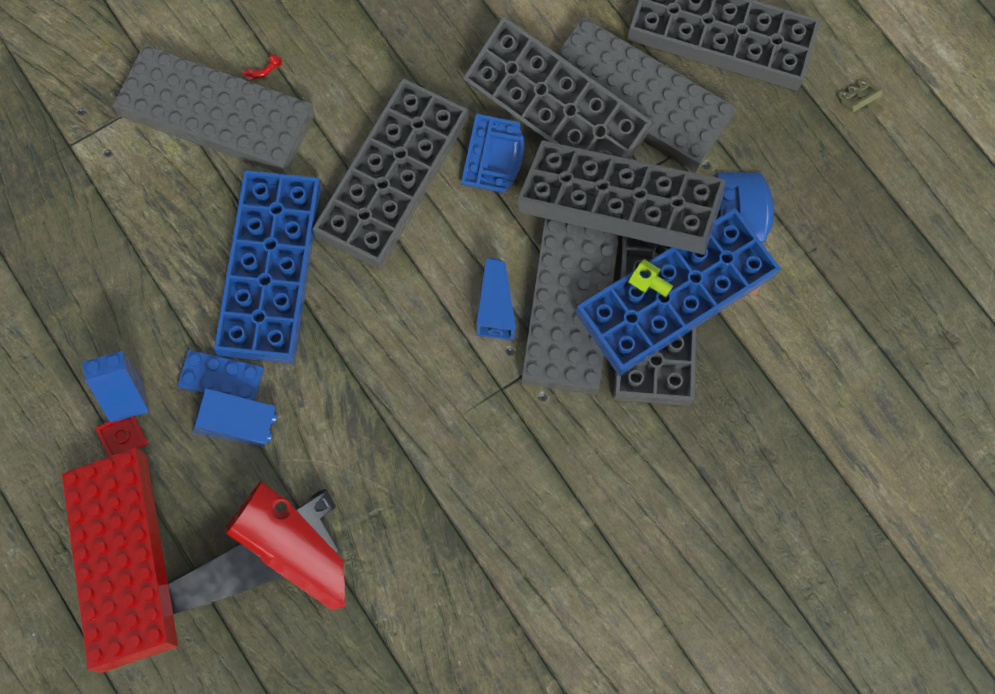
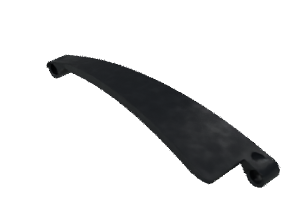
M323 489L312 495L309 501L296 510L338 553L337 547L320 518L336 508L327 489ZM238 543L168 582L173 614L193 609L261 586L283 576L261 561L258 555Z

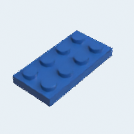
M189 350L177 386L181 389L202 394L205 388L255 401L264 368Z

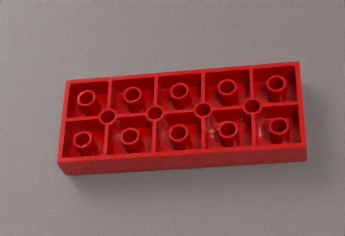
M132 448L62 473L88 670L103 673L178 647L147 455L137 448Z

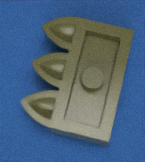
M859 80V87L848 86L849 93L839 92L838 95L841 99V105L855 112L882 96V90L868 81Z

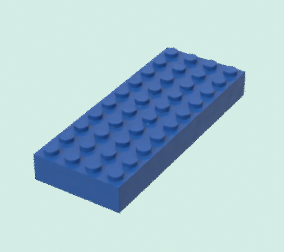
M244 170L214 347L218 356L295 364L314 240L313 227L317 221L321 194L319 178Z
M735 208L715 220L705 255L672 247L649 261L661 269L657 276L673 285L666 297L650 287L644 293L628 283L635 272L633 271L578 305L575 313L620 376L776 277L781 268ZM640 273L642 278H649L646 273Z

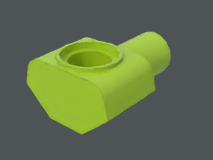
M645 259L639 264L628 282L644 293L650 287L664 297L669 294L673 285L657 276L661 269ZM640 273H646L649 278H642Z

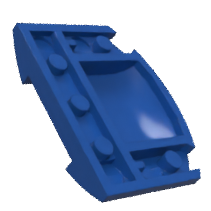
M476 114L461 185L501 193L507 191L515 181L523 161L524 138L519 128L521 127L519 122Z
M717 172V178L725 179V190L719 208V218L736 208L759 240L765 242L773 225L774 202L770 187L761 173Z

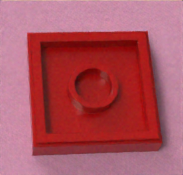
M134 416L121 421H108L95 428L109 457L132 448L141 449L149 445Z

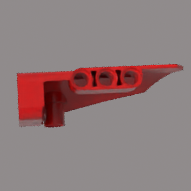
M260 481L225 527V533L258 555L260 560L329 609L335 610L345 607L343 559L290 504L285 496ZM280 501L286 503V507L283 510L275 508V505Z

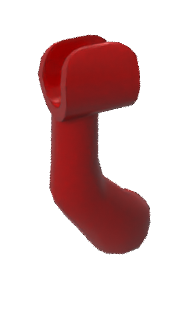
M271 55L268 59L270 63L264 69H247L242 71V74L247 80L266 77L274 68L282 65V60L278 56Z

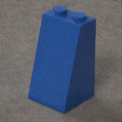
M499 258L486 259L476 336L514 341L516 323L506 263Z
M123 351L82 362L85 380L109 422L121 421L131 416L135 417L149 413L143 379Z
M205 388L192 432L264 447L266 442L270 443L273 431L269 430L271 423L275 424L277 412H274L276 406Z

